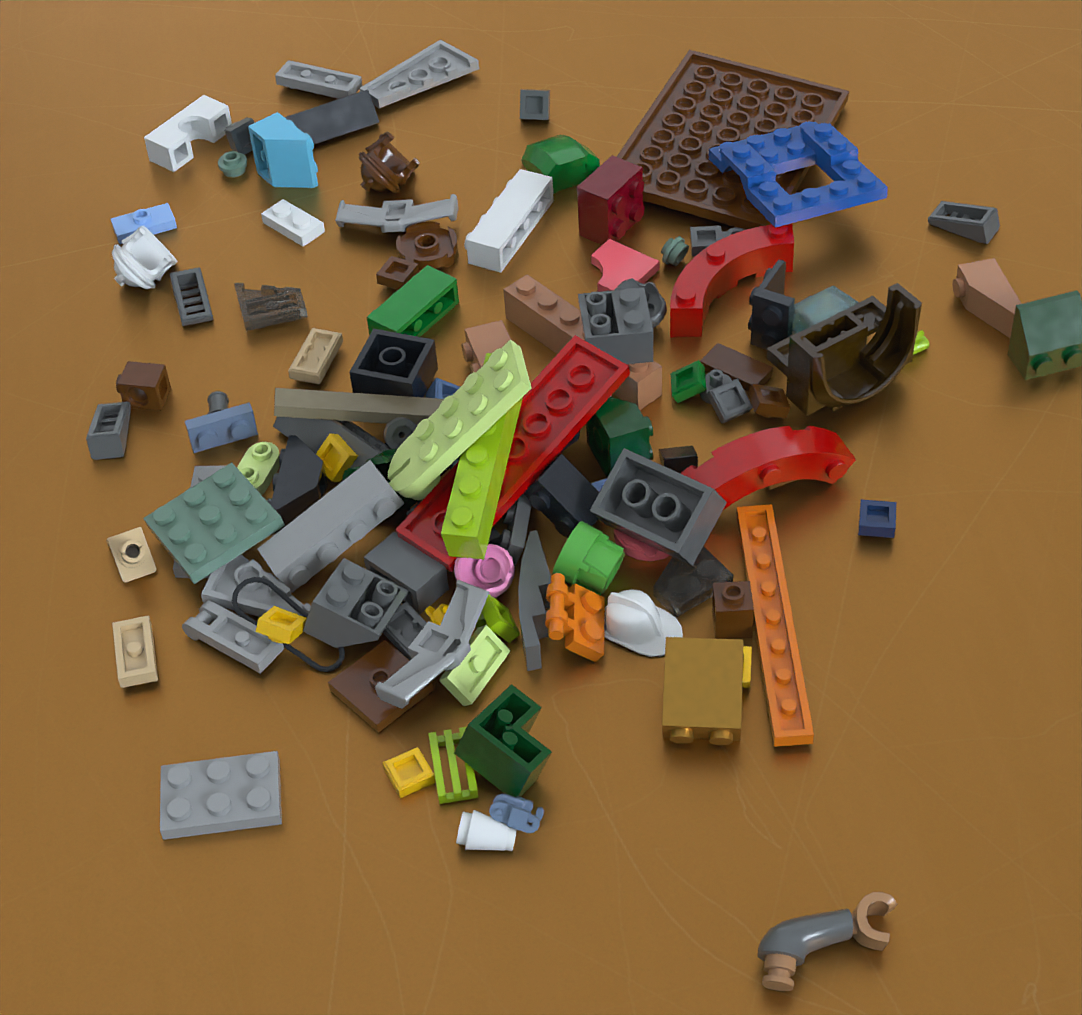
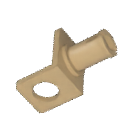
M141 527L107 538V545L110 546L124 583L156 572V566Z

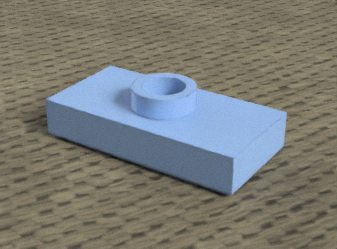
M168 203L147 209H139L133 213L111 218L112 227L119 244H122L121 240L129 237L140 226H145L153 235L177 228L175 218Z

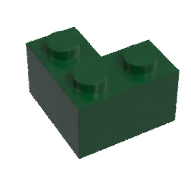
M511 684L467 725L454 754L505 794L521 797L537 781L552 753L551 750L529 734L542 707Z

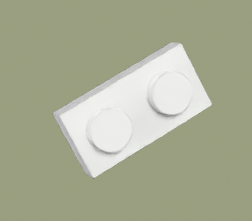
M284 199L261 213L264 224L303 247L325 232L324 222Z

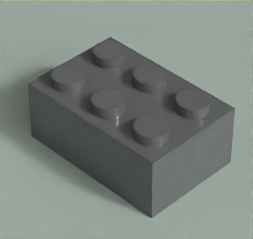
M624 448L594 501L590 512L605 525L693 566L727 502L715 489Z

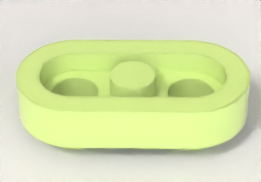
M270 442L256 443L248 448L237 467L261 495L265 493L274 474L280 467L279 449Z

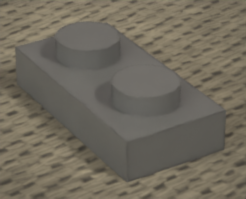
M524 494L504 514L502 523L508 526L507 530L503 529L498 546L507 550L512 556L514 567L525 546L532 506L530 500Z

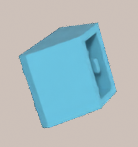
M278 112L248 126L258 175L273 187L315 188L318 186L316 174L318 167L314 161L312 150L314 149V143L308 133L302 132L291 120H287Z

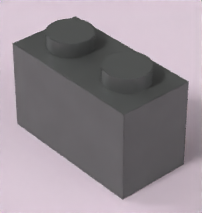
M395 532L364 556L367 570L409 590L402 604L407 602L419 615L449 590L445 566L399 538Z

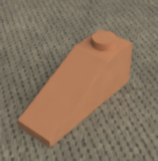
M995 258L958 265L956 279H953L952 283L954 295L960 298L966 310L1010 338L1016 305L1022 303Z

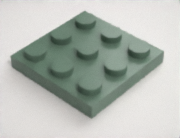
M232 462L143 518L150 531L194 584L285 526L281 516Z

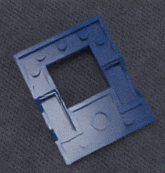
M808 121L800 126L788 129L779 128L772 133L752 135L744 140L724 142L720 146L709 148V160L722 173L734 170L740 176L747 199L775 228L887 198L888 187L858 160V148L830 123L818 124L816 121ZM817 165L834 181L830 185L807 188L802 192L789 195L776 182V175Z

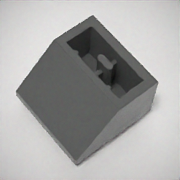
M644 287L578 294L586 342L625 364L653 362V328Z
M343 558L313 600L303 632L335 648L376 641L406 598L409 590Z

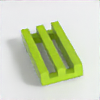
M466 727L459 728V733L453 734L451 729L444 730V735L437 736L436 732L428 733L439 804L478 798L474 769L467 763H465L469 789L461 790L456 755L454 754V744H459ZM441 746H446L453 786V792L449 793L445 792L438 748Z

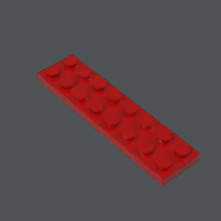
M575 335L531 382L532 389L522 398L492 527L630 375L629 365ZM459 461L395 529L399 538L436 560L450 572L454 571L455 560L458 557L448 555L441 531Z

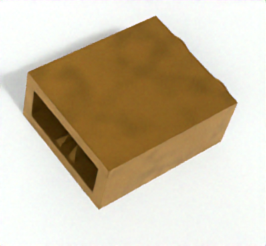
M666 637L662 714L663 738H670L672 742L683 744L691 743L693 739H709L710 743L716 745H729L733 741L741 740L743 640Z

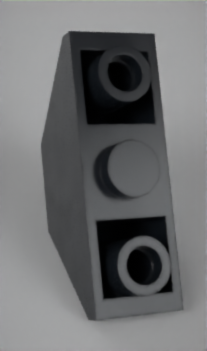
M289 435L286 449H281L280 471L273 476V497L267 499V502L281 516L285 526L325 496L328 486L323 460L296 435ZM282 527V528L279 529L278 531L274 532V534L278 533V532H279L280 530H282L284 527Z

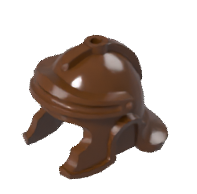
M389 132L381 134L375 143L366 147L367 154L363 151L359 153V160L362 162L360 167L361 177L363 179L360 185L367 192L373 189L375 191L390 190L393 193H398L401 189L398 185H404L411 173L420 165L416 158L409 162L390 143L394 136Z

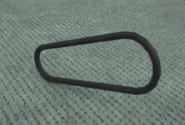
M263 577L245 579L237 585L232 595L234 611L238 616L256 626L257 622L243 613L237 603L238 594L241 589L247 584L254 582L269 586L300 615L308 617V613L276 585ZM283 643L284 648L321 672L337 669L342 664L345 656L344 647H338V660L333 665L321 666L290 644Z

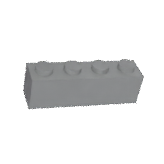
M369 460L257 549L275 576L290 588L291 592H294L301 585L307 583L321 569L336 560L340 554L354 543L365 537L368 532L383 520L390 517L405 503L371 460Z

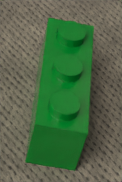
M427 265L367 316L369 336L373 329L421 337L459 303L457 279Z

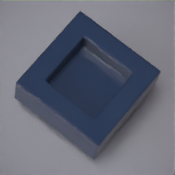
M861 499L858 535L894 538L897 502Z

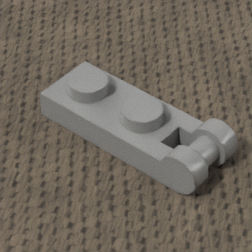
M207 600L199 608L200 613L195 618L190 617L182 625L183 631L191 639H200L260 674L284 650L283 643L273 642L268 636L255 632L257 627L255 624L210 600Z

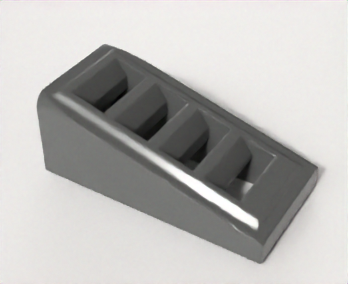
M941 201L928 217V224L985 244L990 242L1000 228L998 210L994 207Z
M201 268L170 273L171 285L182 326L212 321L213 315ZM198 287L197 289H192V290H187V291H182V292L180 291V290H184V289H189V288ZM200 295V296H198V297H193V298H188V299H182V298H184V297ZM201 302H202V305H197V306H192V307H186V308L184 307L185 305H191V304H196V303H201ZM202 310H204V312H202V313H197V314H192V315H186L187 313H192V312H197V311H202Z
M130 402L97 405L86 437L92 459L123 457L129 428Z

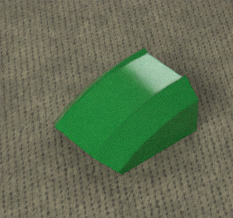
M557 135L527 145L521 159L527 171L552 177L553 194L581 184L600 167V159L588 147L566 135Z

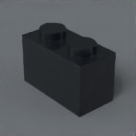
M562 454L553 460L523 493L530 500L532 506L541 511L555 525L556 530L569 538L580 521L593 526L598 520L590 512V509L599 491Z

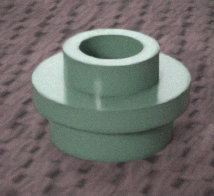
M229 151L219 158L218 166L225 176L238 177L246 170L247 158L242 153Z
M681 236L675 239L670 238L664 244L661 250L663 263L677 266L684 259L689 250V246L685 244L684 238Z

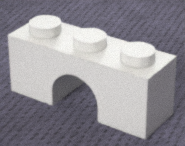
M203 95L144 137L149 161L172 172L178 170L194 158L190 141L205 139L215 143L226 135L225 128L232 124L228 105Z

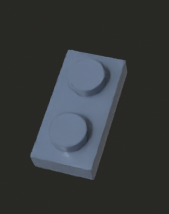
M250 402L185 421L193 453L258 435Z

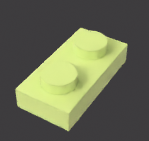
M487 625L478 627L469 640L471 650L461 664L452 670L445 671L439 679L463 706L473 704L510 653L509 648Z

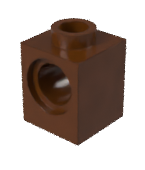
M128 361L122 374H119L116 380V390L120 393L122 402H130L131 408L161 411L171 390L165 364Z
M750 581L713 583L712 616L715 639H745L753 637L754 607Z

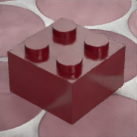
M612 155L577 186L579 236L603 245L609 239L613 241L621 239L627 230L642 219L645 211L643 206V167Z

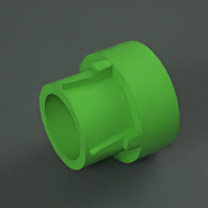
M580 521L563 546L552 574L561 573L565 576V582L571 586L576 583L601 595L611 584L625 555L624 548L610 541L609 536L603 534L602 531Z

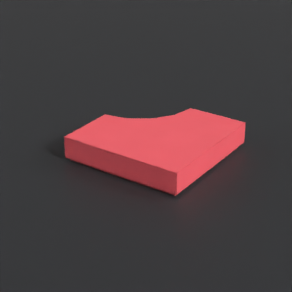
M611 239L607 240L591 255V263L599 268L603 274L597 283L598 292L613 291L623 281L631 278L644 284L660 270V261Z

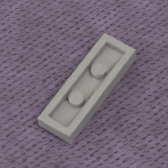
M290 60L275 75L277 85L338 99L356 94L359 88L362 87L361 76Z

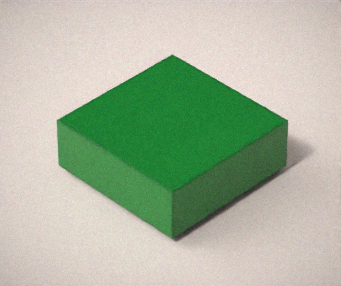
M699 360L670 373L672 397L677 403L707 390L705 367Z

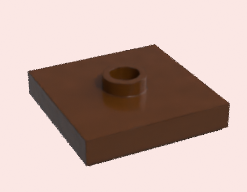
M384 640L330 680L328 685L334 695L379 733L434 691L435 682L432 680L421 689L403 709L381 700L377 695L375 686L379 682L384 683L410 661Z

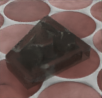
M234 283L246 331L308 317L300 288H277L275 286L262 285L261 290L245 289L244 283Z
M703 546L693 566L672 557L653 586V596L677 618L711 598L713 583L733 582L734 575Z

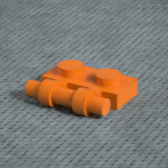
M552 574L550 584L546 590V599L550 602V609L546 612L545 625L549 628V637L553 640H560L565 636V649L593 662L598 661L604 656L605 597L576 583L568 589L563 574Z

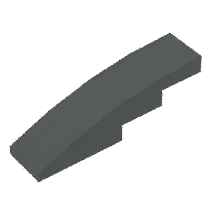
M537 530L530 531L522 557L518 586L521 641L527 671L542 668L539 639L548 637V628L545 625V608H550V602L546 599V590L550 584L551 575Z

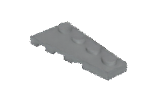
M439 40L359 89L360 92L369 90L373 105L381 108L479 70V61L452 45Z

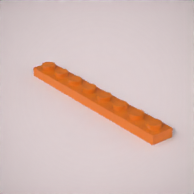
M772 504L737 507V524L747 581H750L754 607L753 621L774 747L813 744V726Z

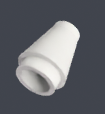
M473 810V814L463 812L456 844L465 845V850L513 851L517 829L506 826L507 824L496 821L492 817Z

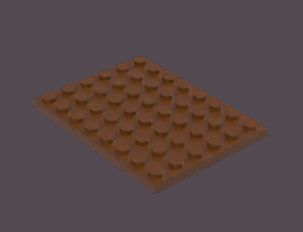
M689 50L617 157L643 167V201L745 230L770 225L771 223L747 199L740 176L734 170L722 173L709 160V148L720 146L724 142L744 140L752 135L772 133L779 128L788 129L800 126L808 121H816L818 124L830 123L834 126L848 101L849 91ZM810 166L777 174L776 182L789 195L795 194Z

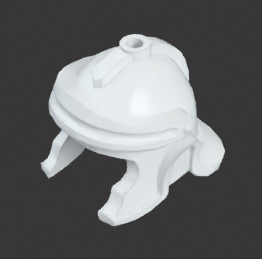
M140 226L129 237L121 240L122 247L117 244L114 245L112 250L114 270L117 274L114 279L120 286L127 284L144 289L155 288L154 280L160 281L164 273L178 262L170 251L145 226Z

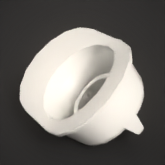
M631 589L619 593L611 592L608 597L604 619V637L645 656L661 657L665 655L666 637H683L682 626L676 617L655 606L646 593Z

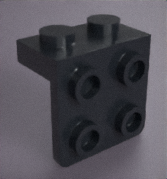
M778 260L773 268L767 269L763 282L759 287L753 288L749 298V305L752 306V315L748 322V330L751 331L750 344L766 350L768 347L792 336L795 298L784 295L785 261Z

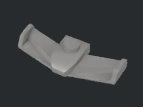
M451 194L450 199L414 206L413 199L384 201L382 208L345 204L344 200H341L335 221L339 227H344V223L378 226L381 227L382 233L405 232L407 227L415 223L449 217L451 221H456L459 206L455 194Z
M457 580V588L441 625L430 621L427 622L408 647L412 659L384 683L379 682L375 686L378 697L389 704L403 709L414 695L441 672L452 670L459 666L471 650L469 640L489 595V591Z

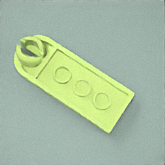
M509 340L502 348L496 349L477 372L471 373L464 381V384L452 396H447L428 419H423L417 425L415 431L397 449L389 465L388 479L391 480L389 484L394 491L406 498L423 500L440 482V474L532 389L519 345Z

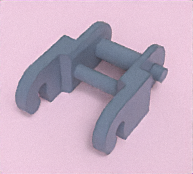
M499 794L494 798L489 813L494 820L505 823L508 827L526 833H534L540 826L544 809L538 807L536 814L533 815L531 813L533 801L519 796L513 797L507 794Z

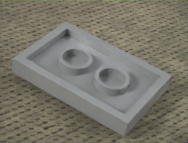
M278 751L161 766L160 833L163 840L282 824L280 759Z

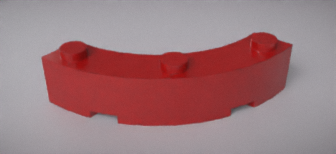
M770 224L747 229L729 235L697 254L682 270L673 287L670 301V338L702 337L703 325L709 312L710 304L715 298H720L726 292L736 287L738 280L755 274L756 278L764 276L767 269L773 268L778 260L786 262L785 272H793V224L776 228Z
M782 426L762 430L733 440L712 451L711 453L714 457L696 468L691 465L680 474L715 489L727 502L724 507L726 509L731 504L757 490L781 482L811 479L834 484L846 474L847 470L856 461V458L835 432L815 426H807L804 430H792L790 426Z

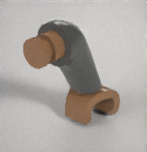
M872 892L864 896L852 913L849 909H841L806 915L783 921L770 928L760 941L758 947V958L765 961L764 971L768 973V975L763 976L762 985L777 991L793 990L794 981L790 979V976L795 975L796 966L804 964L807 954L820 948L849 940L852 936L862 946L883 951L889 943L890 933L873 929L867 921V916L887 915L898 905L896 900L887 893Z

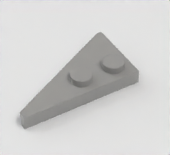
M241 554L212 572L201 593L203 603L210 600L223 608L234 610L232 595L237 585L245 579L263 577L276 585L306 613L309 614L311 608L310 604L306 603L303 605L292 596L290 588L271 573L265 572L254 559L249 561ZM254 582L247 584L238 594V607L243 613L261 617L273 606H277L300 615L269 586L263 583Z

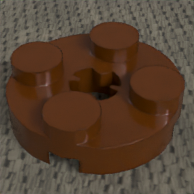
M427 221L407 227L406 234L402 237L399 234L397 237L396 248L398 258L417 263L420 272L427 265L435 269L451 267L455 263L454 257L458 252L456 233L452 228L448 227V230L440 228V223Z

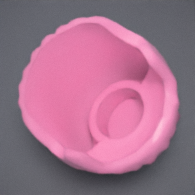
M488 544L484 560L458 557L455 560L454 566L456 581L461 580L487 590L494 598L507 591L512 583L515 572L512 556L507 550L494 544Z

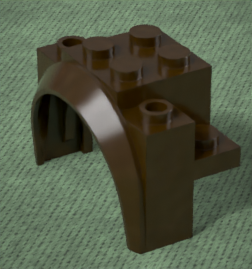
M896 283L888 287L886 306L874 296H871L768 347L766 358L787 376L786 397L808 416L825 406L835 411L843 406L866 400L879 393L895 379L906 364L913 361L922 302L900 284ZM875 333V335L872 337V339H871V340L869 341V343L866 345L867 336H869V335Z

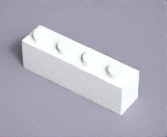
M519 169L513 179L507 182L506 188L500 196L494 199L487 213L481 216L475 229L466 236L464 247L467 250L468 264L500 273L504 270L554 201L552 177Z

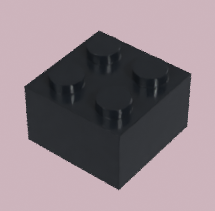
M373 329L349 372L353 393L424 397L438 370L435 340Z

